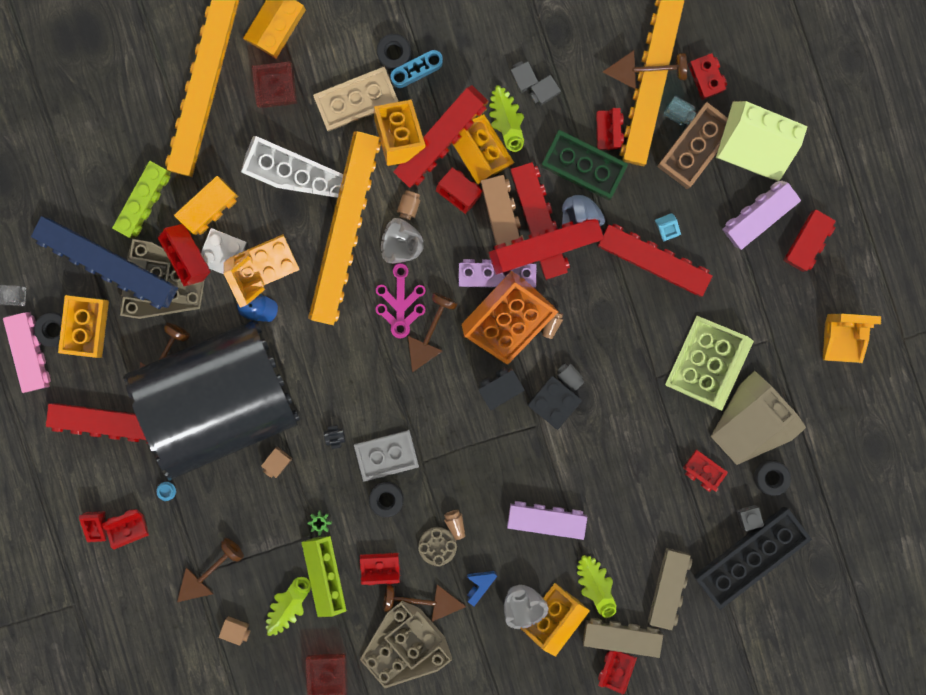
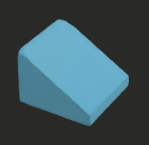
M672 213L655 220L663 242L681 235L677 219Z

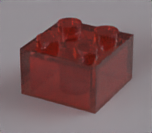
M291 62L252 66L256 105L259 108L297 104L294 70Z
M346 654L307 656V695H347Z

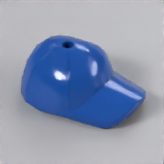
M260 293L248 305L241 308L237 302V309L240 315L246 319L270 322L277 315L278 305L274 300Z

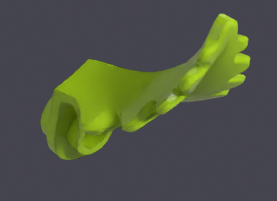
M497 85L495 90L492 91L494 96L490 97V100L494 101V103H490L489 106L496 109L489 113L490 117L496 118L491 123V126L502 132L506 148L512 152H517L522 149L524 144L520 128L524 115L516 113L519 105H511L514 98H508L510 93L508 91L505 92V88Z
M583 555L581 560L578 561L580 565L577 566L580 571H577V574L583 576V578L578 580V583L586 586L582 589L581 593L583 596L594 601L600 615L605 618L611 617L616 613V603L611 595L613 580L611 577L604 578L607 572L605 568L598 570L601 565L600 562L595 563V558L591 559V556Z
M296 578L286 592L275 595L274 598L278 603H272L270 608L274 612L267 614L271 618L266 620V623L269 625L265 627L268 630V636L277 635V631L282 633L284 630L283 626L288 629V621L292 623L297 621L295 614L303 615L302 602L311 590V584L307 578Z

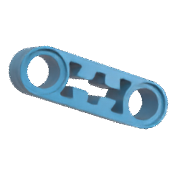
M431 50L395 68L391 72L393 85L397 88H403L439 70L443 64L441 53ZM436 56L439 58V63L431 65L429 58ZM424 60L428 69H425V66H423ZM415 65H417L418 68L421 67L419 73L413 71ZM406 69H408V71H409V73H410V75H411V78H408V73H407ZM399 73L405 76L402 82L394 80L395 76Z

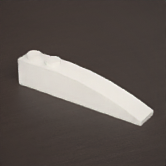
M253 136L241 169V173L276 188L337 198L343 174L257 136Z

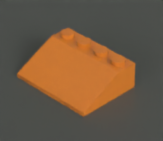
M511 271L462 323L463 333L466 338L508 365L558 313V310L525 279Z

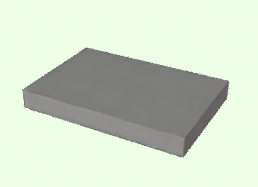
M410 430L354 444L363 482L419 467Z

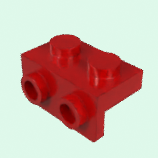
M620 108L596 112L597 149L616 150L624 143V134L621 133V125H623L624 118Z
M695 450L683 467L687 471L685 473L686 476L693 481L696 478L702 482L700 486L709 492L711 490L717 492V487L728 473L698 450Z
M128 510L124 515L109 518L107 522L102 523V527L107 531L110 546L113 550L149 536L144 516L138 510Z
M398 553L360 555L362 585L394 584L400 582Z
M610 650L605 656L604 662L606 664L604 670H601L598 680L600 682L598 686L607 687L618 693L625 694L637 657L628 653Z

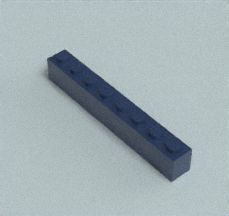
M41 216L31 235L32 238L37 240L36 244L47 248V246L53 248V253L61 257L66 255L71 263L76 265L81 263L85 266L84 269L93 274L96 272L101 274L103 280L110 283L112 281L118 283V288L127 292L128 290L135 292V297L141 300L145 298L150 300V305L161 309V307L169 308L179 288L50 218Z

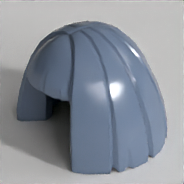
M573 195L563 203L562 224L573 221V224H577L586 219H596L599 221L600 226L605 223V218L599 207L593 200L584 195Z

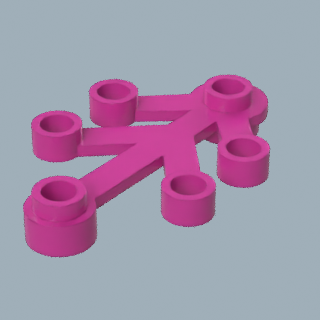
M397 264L393 268V274L397 278V300L388 292L385 285H378L376 288L377 295L382 296L397 311V319H395L387 311L386 305L379 304L376 306V313L382 315L391 324V332L396 338L406 337L410 332L409 325L418 316L425 313V307L422 304H418L414 307V311L404 319V311L426 292L424 286L417 285L414 288V292L405 299V277H407L409 271L404 264ZM399 268L404 269L405 272L403 275H399L397 273V270ZM380 287L385 288L384 294H379L378 289ZM418 287H422L424 290L420 295L416 292ZM380 306H384V313L378 312ZM418 306L423 307V312L420 314L416 312ZM399 325L404 327V331L401 333L397 331Z

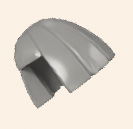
M393 218L387 224V229H385V233L382 236L381 251H383V259L388 263H401L417 258L424 248L421 234L408 222L400 218Z
M516 585L510 588L505 599V621L508 626L514 629L528 628L532 624L535 625V623L540 622L542 618H545L549 608L544 598L534 589L525 585Z

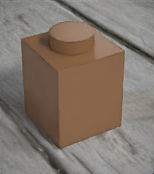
M276 447L261 467L264 468L263 472L271 478L273 476L277 478L293 458L279 447Z
M228 616L225 619L219 638L240 646L243 641L247 642L251 632L248 630L249 624Z

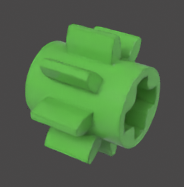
M319 510L317 516L314 514L310 515L313 521H309L307 524L312 525L311 532L316 530L321 535L323 529L326 532L329 531L327 525L332 524V521H328V513L324 516L321 510ZM319 518H321V522H324L321 527H319V524H315Z

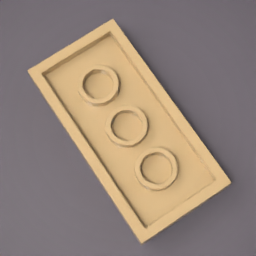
M385 66L313 95L327 131L374 114V106L398 102Z

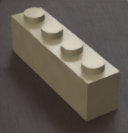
M669 548L665 549L649 613V625L672 630L673 625H677L679 615L676 613L678 607L682 606L683 596H681L682 589L686 588L688 581L686 573L692 566V559H690L688 553Z
M591 618V620L585 621L582 643L585 647L660 658L663 634L655 627L642 629L636 624L622 626L617 621L603 623L601 619Z

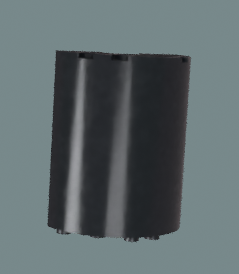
M252 320L124 374V381L128 383L125 385L128 396L135 401L132 403V407L151 451L153 453L157 452V463L162 471L166 470L165 476L168 480L175 479L298 425L297 421L300 419L296 410L292 411L289 404L292 403L289 393H284L281 386L284 385L281 375H276L273 369L277 367L272 356L268 357L266 352L270 350L265 339L261 340L259 333L262 331L258 322L254 323Z

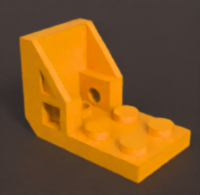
M283 234L230 257L224 262L223 274L241 308L248 305L265 290L266 284L300 269Z
M828 314L825 321L823 360L863 363L869 342L870 328H874V324H881V316Z

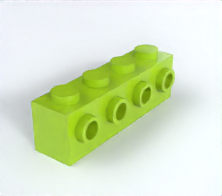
M149 161L116 220L113 229L129 238L134 239L135 236L137 237L142 230L144 220H147L151 214V207L160 198L161 189L167 185L171 172Z
M316 537L303 541L302 547L317 616L332 617L346 612L331 537Z

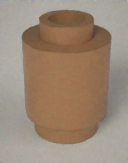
M407 190L405 194H402L397 210L400 213L399 217L410 220L411 217L415 218L421 201L419 200V194Z

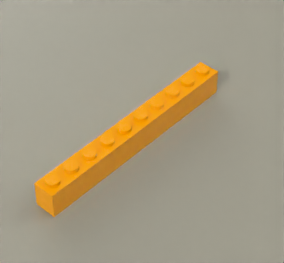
M211 0L210 6L206 8V23L202 25L200 30L201 42L197 44L195 49L196 61L192 62L190 73H192L191 80L186 83L185 92H187V95L181 102L180 110L182 113L181 117L177 118L176 136L172 137L170 143L172 148L171 155L167 156L165 166H167V170L170 172L193 177L239 0Z
M684 0L655 1V6L658 8L656 14H652L650 25H653L652 33L648 32L646 43L649 46L642 56L641 62L644 63V67L670 64ZM668 70L638 73L639 89L636 88L633 95V100H636L635 106L630 108L628 118L631 119L630 126H626L624 137L627 140L625 145L622 144L620 150L623 162L640 166L646 165Z
M358 131L353 132L308 317L310 320L334 325V322L338 321L340 311L337 309L339 303L343 301L344 292H342V289L349 277V273L346 272L348 265L351 266L353 261V254L351 252L352 248L357 244V228H360L362 224V217L360 215L362 209L364 210L366 207V191H369L372 180L369 178L371 172L375 170L376 161H374V158L381 146L377 136Z

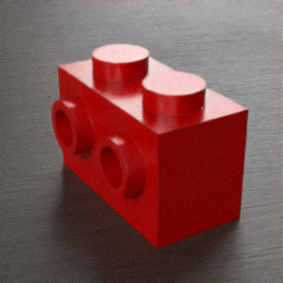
M712 53L688 64L701 100L726 90L727 81L724 75L720 74L718 69L720 68L717 57H713Z
M453 167L442 178L436 188L437 193L464 214L473 207L482 193V190L476 183L469 181L461 171H456Z

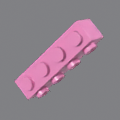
M25 312L3 318L22 393L50 387V375L44 367L46 359L40 351L39 345L41 343L34 332L36 323L34 316H31V313Z

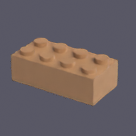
M706 102L657 167L683 187L689 189L718 152L728 118Z
M504 175L482 180L481 188L496 245L505 243L506 246L512 245V240L523 238V235L519 236L518 229L521 228L518 216L514 217L513 214L516 207L514 199L509 198L508 192L511 190L509 179H505Z

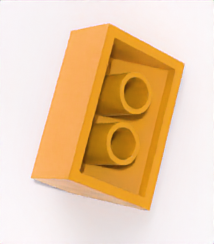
M266 0L243 39L276 59L306 11L304 5L296 0Z
M412 100L374 106V121L387 166L406 163L425 148V142Z
M485 114L473 119L475 123L467 131L464 129L460 134L462 138L453 145L477 184L514 164V161Z
M216 176L174 216L193 234L197 235L199 233L201 235L209 228L207 225L212 220L215 222L223 215L221 212L226 207L229 209L237 202L236 198L238 195L223 179Z
M65 295L58 353L95 358L102 357L109 300Z
M554 583L544 596V600L549 608L546 617L542 618L540 622L535 623V625L532 624L528 628L521 627L520 629L544 651L556 657L590 610Z

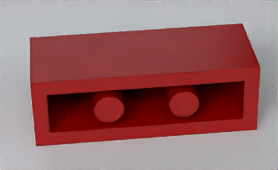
M816 209L812 210L783 261L802 272L808 269L811 270L816 262L815 256L817 253H821L826 245L824 243L826 237H830L835 230L833 225L836 221Z
M183 224L165 228L158 237V240L183 286L203 282L210 273V270L199 248L194 243L190 232Z

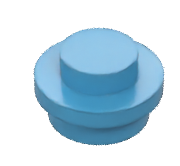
M163 482L157 487V496L163 501H169L176 495V488L171 482Z

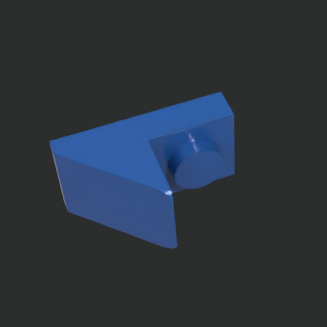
M495 571L467 575L471 581L478 585L477 588L473 586L467 594L469 596L468 603L472 606L477 604L496 579L497 573Z

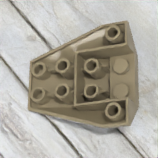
M132 239L127 260L179 288L169 308L161 307V309L150 305L151 301L146 298L141 300L135 297V292L128 290V292L122 290L120 316L141 319L200 309L204 281L183 286L162 247L152 242Z
M754 371L740 383L710 437L738 465L792 441L806 426L777 391Z
M401 601L387 613L360 660L384 688H388L437 672L452 661V656L445 636L420 608Z

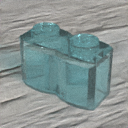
M675 95L663 115L683 126L684 124L688 125L697 112L694 111L695 106Z

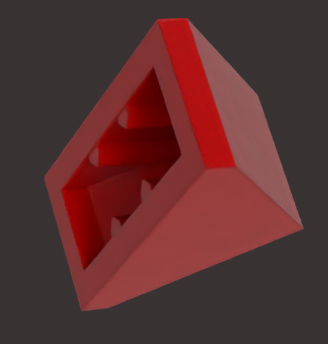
M105 511L86 512L79 515V521L87 542L106 541V530L102 527V523L106 522Z

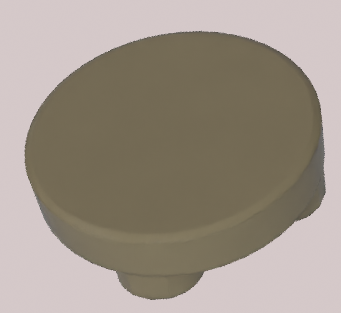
M443 527L428 529L423 533L419 541L421 557L424 561L434 566H442L450 562L457 550V543L452 533Z

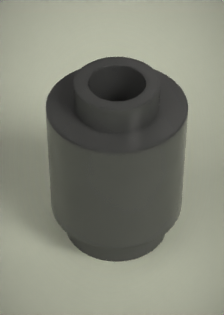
M565 363L557 370L559 373L557 377L573 392L585 382L582 379L583 376L571 363L569 365Z

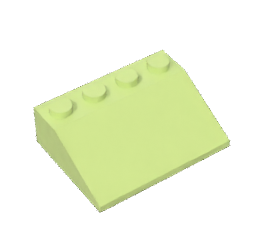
M747 101L733 102L716 158L772 180L780 181L802 146L807 126Z
M696 316L665 385L722 411L754 341L748 336Z

